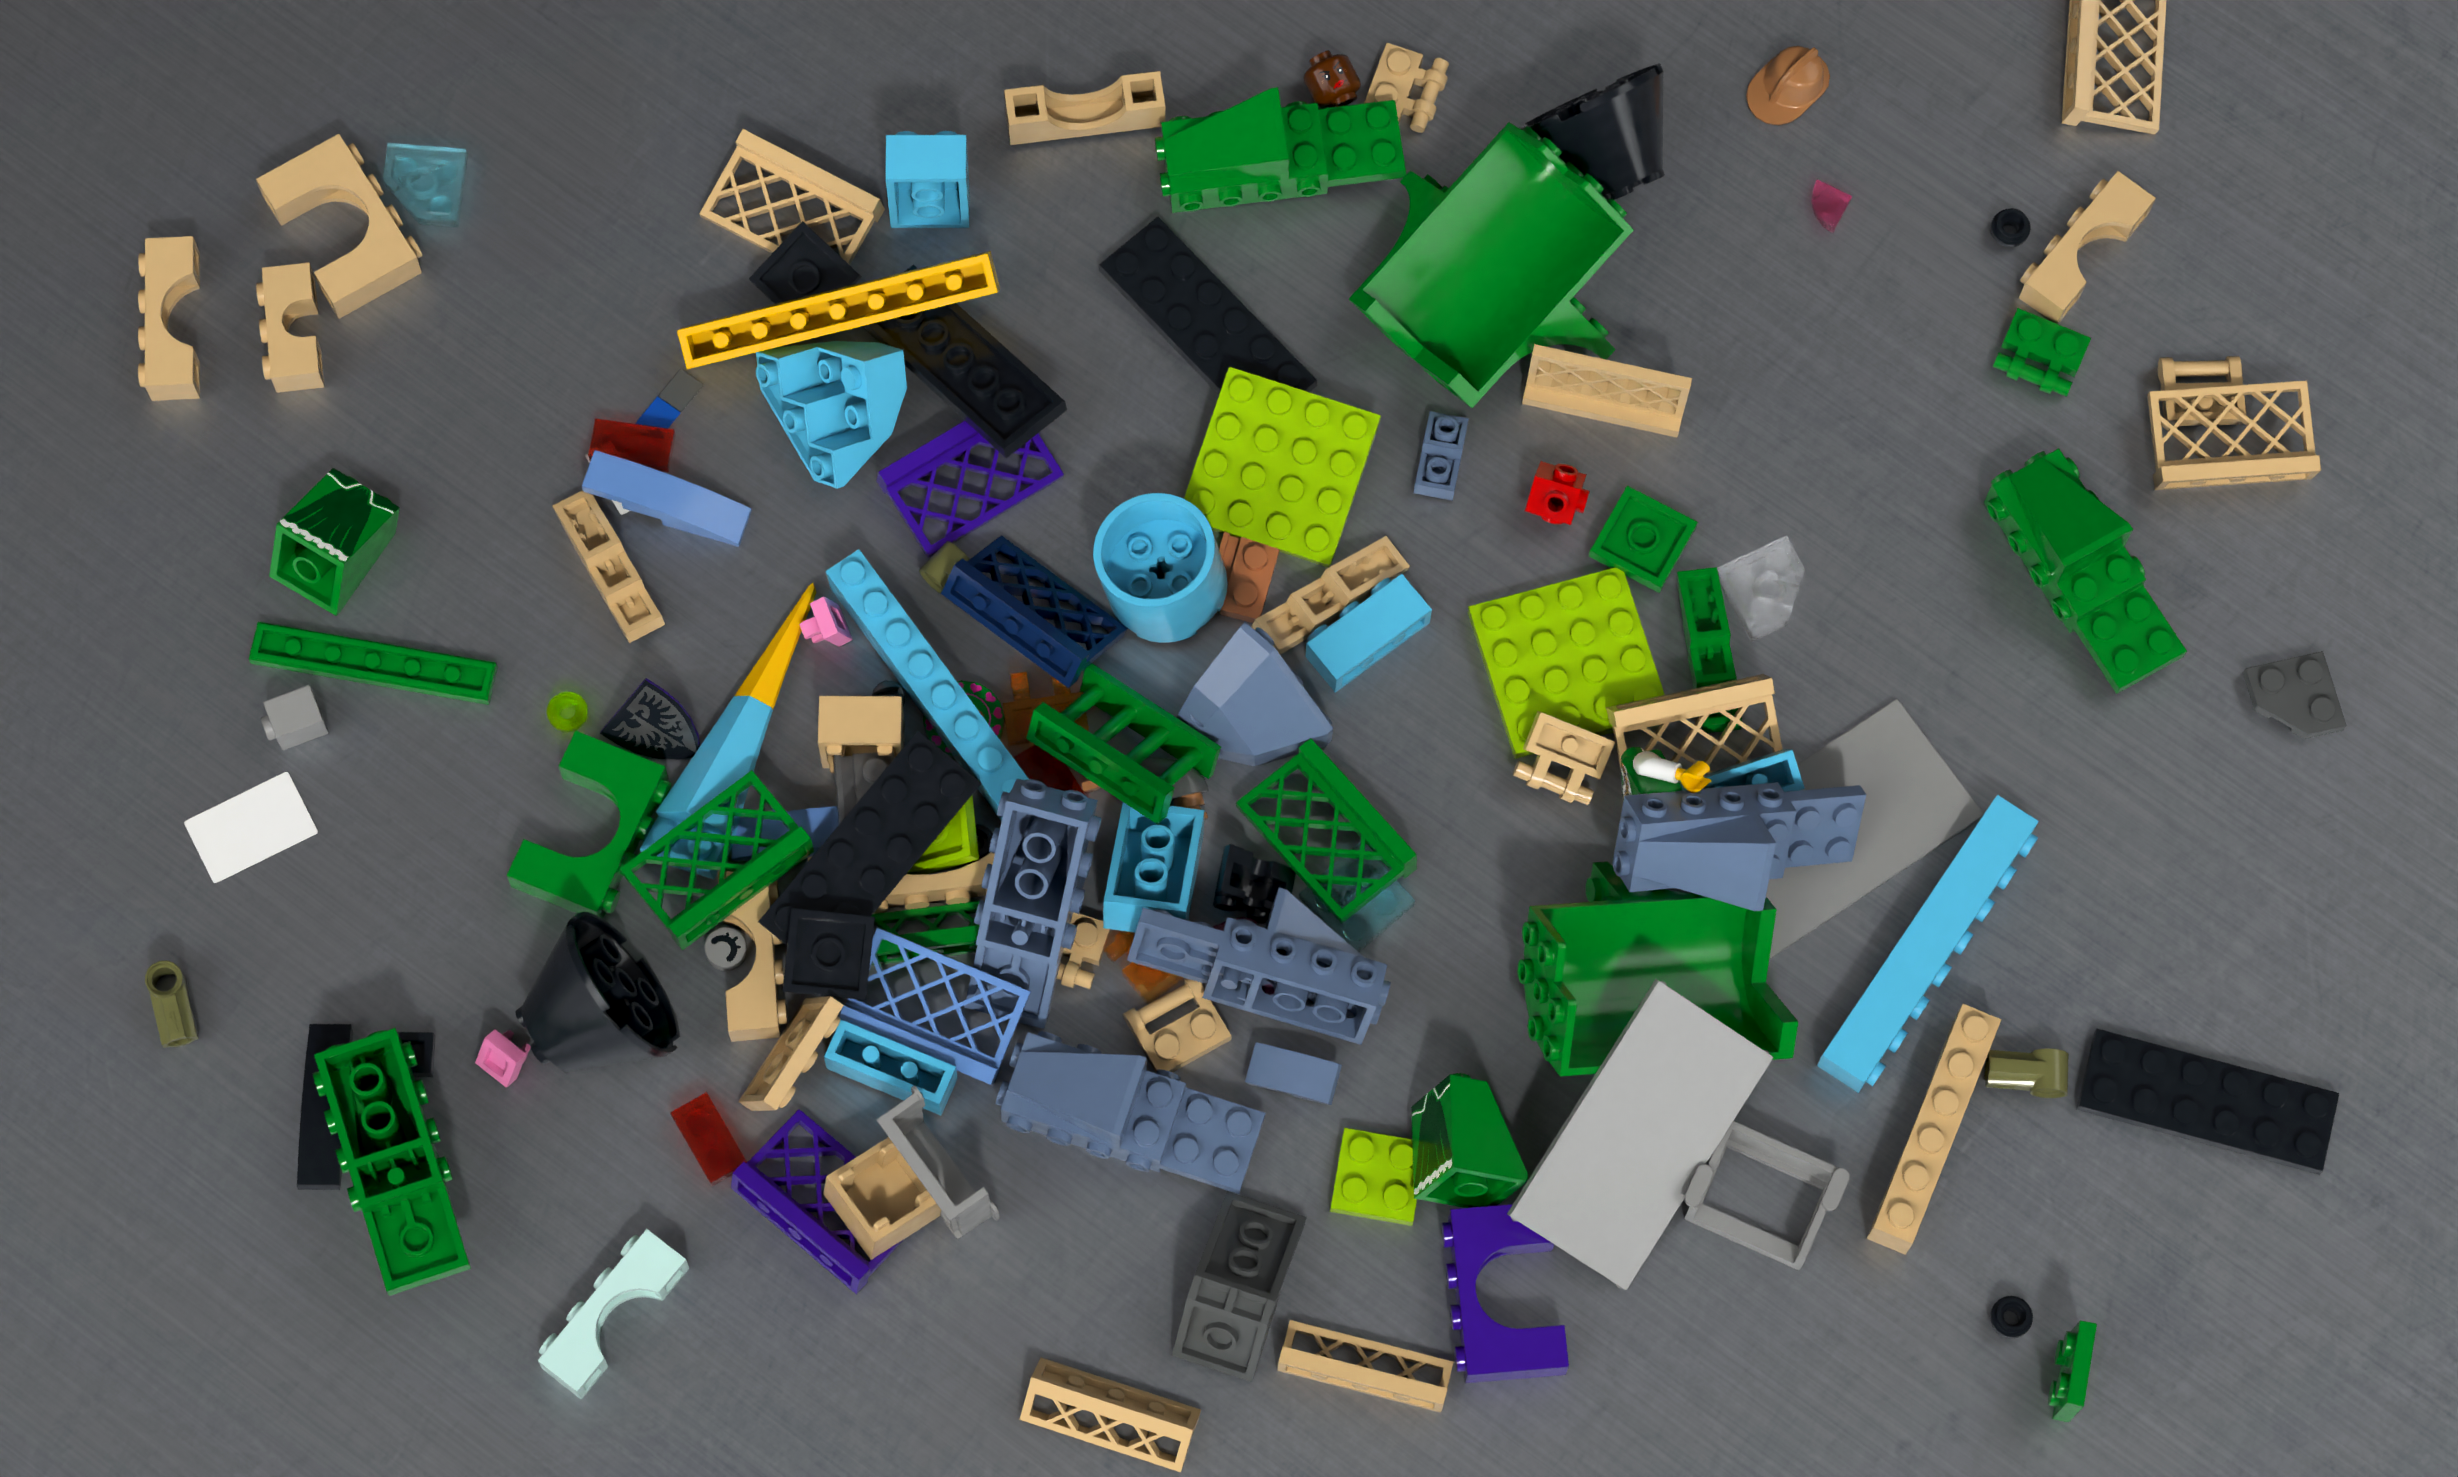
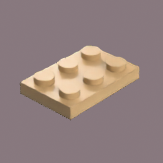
M831 996L805 998L740 1098L739 1103L751 1111L777 1110L778 1107H785L795 1093L796 1087L793 1084L800 1073H806L816 1061L818 1052L815 1050L823 1037H830L838 1027L841 1018L837 1015L844 1005Z

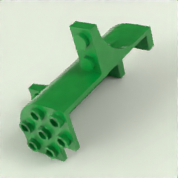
M1510 122L1507 123L1449 188L1445 185L1442 187L1428 174L1424 178H1421L1411 170L1400 181L1407 189L1410 200L1409 213L1404 229L1386 258L1348 299L1408 357L1410 356L1428 375L1471 408L1479 402L1514 363L1533 352L1534 344L1546 347L1564 344L1576 345L1590 350L1601 359L1607 360L1616 349L1605 339L1609 332L1594 318L1588 321L1582 315L1586 308L1574 296L1634 231L1623 219L1627 212L1613 199L1609 198L1607 200L1601 194L1604 188L1588 173L1583 175L1570 162L1565 164L1559 158L1562 154L1560 149L1546 137L1542 139L1530 127L1526 126L1521 130Z
M1608 861L1593 862L1591 878H1588L1586 881V896L1589 902L1529 906L1528 921L1522 927V938L1525 945L1524 959L1519 960L1517 967L1519 981L1521 984H1524L1529 1015L1527 1024L1528 1035L1532 1041H1537L1545 1060L1549 1061L1560 1077L1596 1074L1655 979L1665 982L1669 988L1762 1050H1767L1774 1057L1772 1060L1793 1058L1798 1020L1766 983L1777 911L1767 897L1765 898L1763 911H1752L1694 893L1666 889L1629 892L1621 877L1615 874L1613 866Z

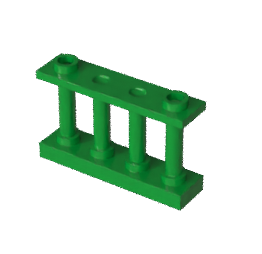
M1093 663L1085 668L1078 694L1079 697L1064 710L1058 712L1044 702L1033 710L1026 739L1157 825L1167 817L1175 789L1173 785L1194 767L1207 779L1211 778L1221 750L1220 745ZM1095 705L1112 716V718L1092 734L1076 724L1075 721ZM1127 726L1145 739L1124 755L1107 743ZM1160 747L1178 760L1158 777L1140 764Z

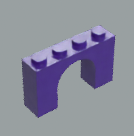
M1513 1204L1450 1209L1448 1222L1442 1223L1444 1248L1451 1247L1453 1262L1446 1264L1448 1289L1455 1288L1457 1305H1450L1452 1330H1460L1461 1346L1454 1347L1455 1366L1457 1372L1464 1371L1465 1383L1566 1375L1569 1368L1565 1325L1523 1329L1505 1327L1492 1320L1484 1312L1478 1301L1476 1279L1488 1263L1506 1255L1551 1252L1554 1248L1553 1243L1522 1223L1513 1221L1511 1216L1507 1215Z

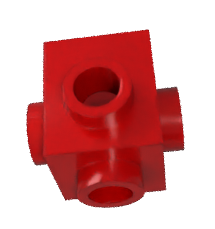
M1540 461L1525 512L1539 515L1544 521L1551 524L1566 523L1571 525L1575 512L1583 513L1590 490L1583 489L1587 474L1578 472L1575 467L1568 464L1553 465Z

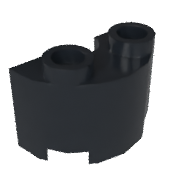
M1229 844L1223 850L1213 906L1223 911L1233 912L1237 910L1246 913L1247 920L1257 924H1266L1278 888L1287 889L1292 894L1296 873L1291 867L1276 861L1257 859L1253 857V852Z

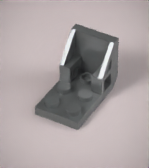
M1227 1191L1195 1272L1172 1356L1252 1382L1274 1317L1282 1286L1307 1217Z

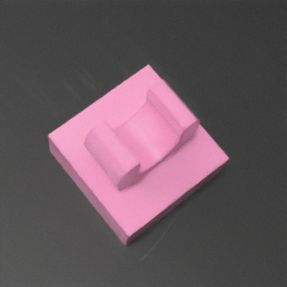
M824 596L810 603L815 617L799 624L806 640L811 638L814 644L826 640L838 647L853 640L839 604Z
M494 1029L484 1038L475 1064L507 1088L517 1080L531 1046L525 1044L522 1048H519L511 1042L514 1035L511 1030L501 1034Z

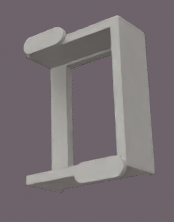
M914 1085L911 1087L912 1095L876 1120L887 1134V1138H890L941 1209L940 1217L958 1240L991 1216L995 1221L1000 1219L999 1211L989 1198V1193L984 1187L977 1192L974 1191L926 1125L922 1108L925 1107L924 1098Z
M1733 1121L1712 1154L1708 1165H1700L1694 1174L1685 1195V1202L1690 1207L1684 1220L1800 1271L1826 1211H1834L1838 1207L1849 1182L1850 1174L1844 1168L1836 1167ZM1726 1148L1822 1190L1799 1246L1703 1204Z

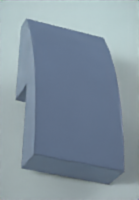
M1429 412L1414 487L1415 494L1453 501L1468 418Z
M1256 1042L1245 1082L1252 1086L1287 1093L1297 1098L1332 1105L1342 1065L1318 1057Z

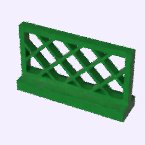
M1310 738L1298 748L1299 753L1239 799L1236 802V807L1342 924L1401 876L1405 879L1417 870V854ZM1299 769L1308 779L1307 792L1285 791V778ZM1279 784L1278 790H1272V788ZM1313 786H1314L1320 793H1312V791H1313ZM1261 797L1277 798L1276 817L1258 816L1250 806ZM1283 799L1306 801L1305 819L1281 817ZM1311 801L1329 802L1335 809L1334 821L1311 820ZM1339 814L1346 822H1339ZM1267 825H1275L1274 832ZM1280 826L1303 827L1302 846L1284 845L1279 839ZM1309 828L1333 830L1331 848L1308 847ZM1338 830L1355 831L1361 837L1360 850L1336 849ZM1367 844L1372 851H1365V845ZM1293 854H1301V861ZM1306 855L1330 857L1329 874H1310L1305 868ZM1335 857L1359 859L1358 877L1333 876ZM1364 859L1380 860L1390 869L1380 879L1362 878ZM1319 883L1328 884L1327 891ZM1332 885L1357 886L1356 898L1344 908H1341L1331 897ZM1362 886L1369 887L1363 893H1361Z
M751 770L621 867L620 872L669 931L672 939L683 951L812 854L814 848L812 840L806 831L795 823ZM752 785L761 796L759 810L736 808L737 796ZM730 801V807H723ZM766 803L773 810V812L765 811ZM712 814L728 815L726 835L703 833L705 819ZM734 816L757 818L755 838L732 836ZM763 819L780 820L789 830L777 840L761 838ZM697 826V832H690ZM679 839L695 840L693 859L670 858L671 845ZM701 841L724 843L721 863L699 860ZM730 844L753 846L752 859L744 865L728 863ZM759 847H766L759 853ZM664 851V856H663V857L657 856V855H659L661 852ZM647 863L662 865L659 885L641 883L634 872ZM668 866L691 868L689 886L666 885ZM697 868L719 870V883L710 890L695 888ZM726 871L733 872L728 877H726ZM649 892H657V893H658V895H657V901L654 899V897H653ZM664 893L687 895L685 909L671 919L662 909ZM693 896L700 897L693 902Z

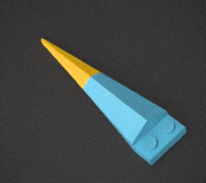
M813 583L807 587L657 809L658 817L640 847V852H643L751 770L754 772L779 691L802 631L799 624L806 620L811 608L810 603L813 602L816 595ZM749 787L737 796L736 808L743 809ZM730 801L723 807H730ZM712 814L704 821L703 833L726 835L728 815ZM734 816L732 836H736L741 818L739 816ZM697 826L690 832H697ZM677 840L671 845L670 858L692 860L695 840ZM701 841L699 860L721 863L724 843ZM664 851L661 852V853H660L659 855H657V856L663 857V856H664ZM672 866L681 870L691 872V868L689 867ZM697 868L698 875L714 880L719 870Z

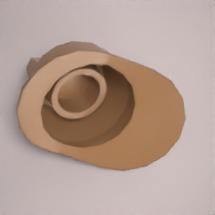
M1802 46L1788 47L1780 51L1754 76L1748 85L1746 98L1750 111L1757 119L1772 125L1791 123L1824 94L1829 86L1830 73L1826 63L1818 56V50L1815 47L1812 49Z

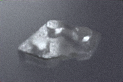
M1787 536L1717 568L1720 585L1751 642L1787 626L1805 573V568Z

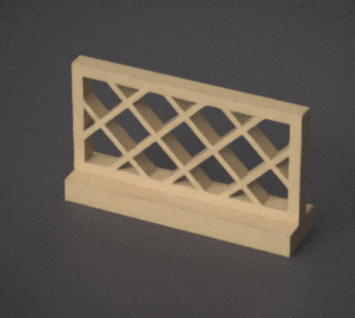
M2069 0L2061 124L2077 126L2080 121L2155 135L2159 131L2167 0H2155V13L2149 18H2146L2133 3L2136 0H2119L2121 4L2112 11H2109L2101 0ZM2124 8L2139 24L2128 33L2114 17ZM2105 22L2119 37L2110 46H2107L2098 35V27ZM2142 29L2153 41V48L2146 53L2132 39V36ZM2122 43L2125 44L2137 59L2126 68L2112 52ZM2103 57L2117 72L2108 81H2105L2095 69L2096 62ZM2139 64L2151 76V83L2145 88H2142L2129 73ZM2120 78L2135 94L2124 103L2110 87ZM2100 92L2105 95L2115 108L2110 113L2093 111L2094 97ZM2139 99L2149 111L2148 121L2136 119L2127 107Z
M742 129L735 142L737 148L700 211V216L773 253L783 242L781 236L791 234L800 224L779 229L774 210L796 204L801 222L803 221L809 227L830 222L835 240L827 242V244L832 249L838 247L840 256L850 265L874 221L878 223L885 210L881 200ZM744 160L756 166L759 179L738 186L734 173L741 161ZM762 170L768 172L771 176L764 178ZM730 180H731V183H732V186H733V187H732V188H729V189H726V187L728 186V184H729V182H730ZM781 180L789 183L793 197L771 203L766 185ZM762 186L767 205L745 211L740 193ZM796 187L807 193L798 195ZM735 195L740 210L739 214L723 218L713 212L720 199ZM813 198L824 201L828 214L806 221L800 202ZM830 205L840 209V211L832 213ZM769 212L774 231L759 236L751 232L747 219ZM851 215L862 221L856 234L844 238L839 237L835 223L836 219ZM743 221L744 228L735 224V222ZM777 238L778 245H776V244H774V243H772V242H770V241H768V240ZM849 244L846 252L844 253L842 246Z
M1534 344L1522 404L1677 438L1692 378Z
M2307 380L2150 391L2147 394L2156 472L2153 474L2154 490L2307 480L2314 478L2321 471L2320 455L2315 453ZM2298 392L2299 409L2292 417L2273 403L2280 393ZM2274 393V395L2270 399H2268L2264 394ZM2242 395H2252L2264 405L2253 420L2234 406ZM2225 396H2235L2231 402L2224 398ZM2212 397L2225 408L2213 423L2195 409V406L2202 398ZM2184 399H2195V401L2190 405ZM2173 400L2185 410L2184 414L2174 425L2170 424L2160 415L2159 401ZM2267 409L2286 423L2274 438L2256 424ZM2228 411L2247 426L2235 441L2216 426ZM2189 414L2207 428L2196 443H2193L2177 429ZM2299 415L2301 418V425L2295 421ZM2162 427L2168 431L2164 437L2162 435ZM2289 427L2303 437L2304 451L2290 452L2278 442ZM2250 429L2269 444L2261 454L2251 455L2238 444ZM2211 432L2229 446L2221 457L2212 458L2199 447ZM2171 435L2190 449L2182 460L2165 461L2164 443ZM2272 447L2279 452L2267 454ZM2234 450L2240 456L2228 455ZM2193 453L2199 457L2198 459H2189Z
M1765 674L1606 707L1609 724L1613 728L1620 770L1621 756L1627 750L1624 732L1638 729L1652 737L1644 751H1651L1657 741L1675 752L1670 760L1673 762H1678L1681 756L1692 764L1697 762L1684 753L1697 732L1714 743V746L1704 760L1708 765H1710L1720 748L1737 758L1736 764L1748 761L1747 758L1759 740L1771 746L1772 752L1783 750L1772 695L1775 694L1772 678ZM1763 703L1766 718L1757 731L1740 721L1749 705ZM1738 708L1734 716L1726 711ZM1720 712L1729 718L1730 722L1718 740H1716L1700 728L1709 714ZM1699 716L1695 724H1692L1691 722L1686 720L1689 718ZM1680 720L1689 726L1691 730L1679 748H1676L1661 738V735L1670 722ZM1736 724L1754 735L1741 755L1724 745ZM1660 725L1655 733L1647 728ZM1767 728L1769 731L1770 740L1763 736Z

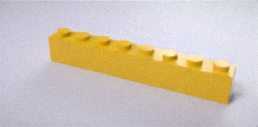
M991 251L684 326L678 329L677 333L686 368L691 369L998 293L1000 286Z

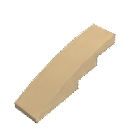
M582 490L552 505L575 550L628 642L631 643L664 626L665 623L662 615L645 589L641 577L624 551L620 539L594 496Z
M1385 536L1325 569L1321 578L1290 594L1284 604L1256 618L1251 627L1254 630L1257 627L1263 629L1274 641L1273 647L1281 655L1305 641L1321 625L1326 624L1329 626L1340 619L1339 614L1354 601H1358L1361 604L1372 596L1371 591L1379 582L1386 578H1390L1392 581L1400 574L1408 571L1410 565L1388 537Z

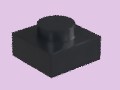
M398 1032L402 1042L410 1041L418 1063V1065L410 1067L413 1077H433L436 1038L434 1033Z

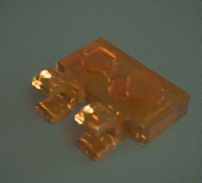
M1027 672L1010 674L1014 701L1002 703L1008 746L1032 743L1026 738L1033 710L1042 702L1061 712L1083 694V691L1071 693L1070 687L1067 688L1051 676L1054 696L1031 699ZM1085 712L1075 723L1089 731L1087 713Z

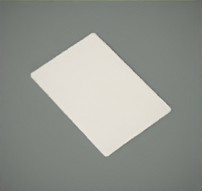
M288 772L273 777L184 822L213 883H218L318 833Z

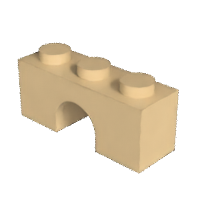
M310 262L263 267V282L256 283V292L259 306H265L266 319H259L262 343H268L269 353L267 356H262L265 380H272L277 393L324 388L322 351L316 335L297 337L288 333L291 324L298 318L318 314L316 279Z

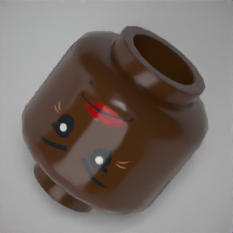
M1327 50L1309 60L1311 67L1305 72L1303 78L1318 107L1333 108L1347 106L1358 98L1356 92L1361 86L1360 79L1347 55H1332L1330 50Z

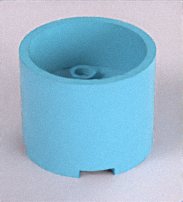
M1144 494L1131 498L1117 506L1101 524L1094 542V565L1115 617L1129 630L1136 633L1137 637L1159 643L1181 641L1196 635L1198 629L1209 622L1217 611L1220 612L1227 594L1226 569L1207 518L1191 502L1171 494Z

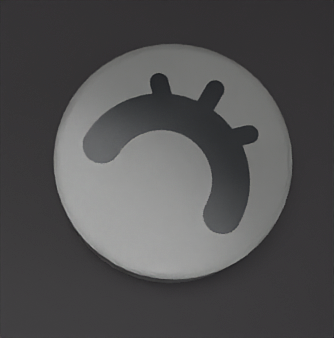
M723 927L714 930L707 937L705 954L708 962L714 968L721 971H730L736 969L744 962L747 955V947L744 937L740 932L733 928Z

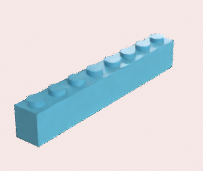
M858 549L825 571L831 590L915 705L929 721L960 766L982 783L977 789L997 815L1003 791L1010 793L1016 779L1027 780L1029 778Z
M1999 795L1995 797L1821 1056L1817 1064L1819 1068L1857 1093L1860 1092L1865 1083L1872 1087L1874 1086L1886 1065L1880 1062L1887 1050L1896 1053L1908 1032L1902 1029L1909 1017L1916 1021L1918 1020L1930 999L1924 996L1931 984L1938 988L1940 987L1952 968L1946 964L1953 951L1959 955L1962 954L1974 935L1968 931L1975 918L1980 922L1984 921L1995 904V901L1989 897L1997 886L2002 890L2006 888L2017 871L2011 864L2018 854L2026 858L2036 843L2038 837L2032 833L2039 822L2038 820Z

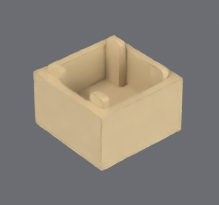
M819 696L818 747L822 768H830V772L834 773V755L852 756L858 753H877L880 756H890L894 752L895 758L904 748L905 719L902 696Z
M889 1137L826 1176L823 1195L871 1260L929 1224L941 1214V1209Z

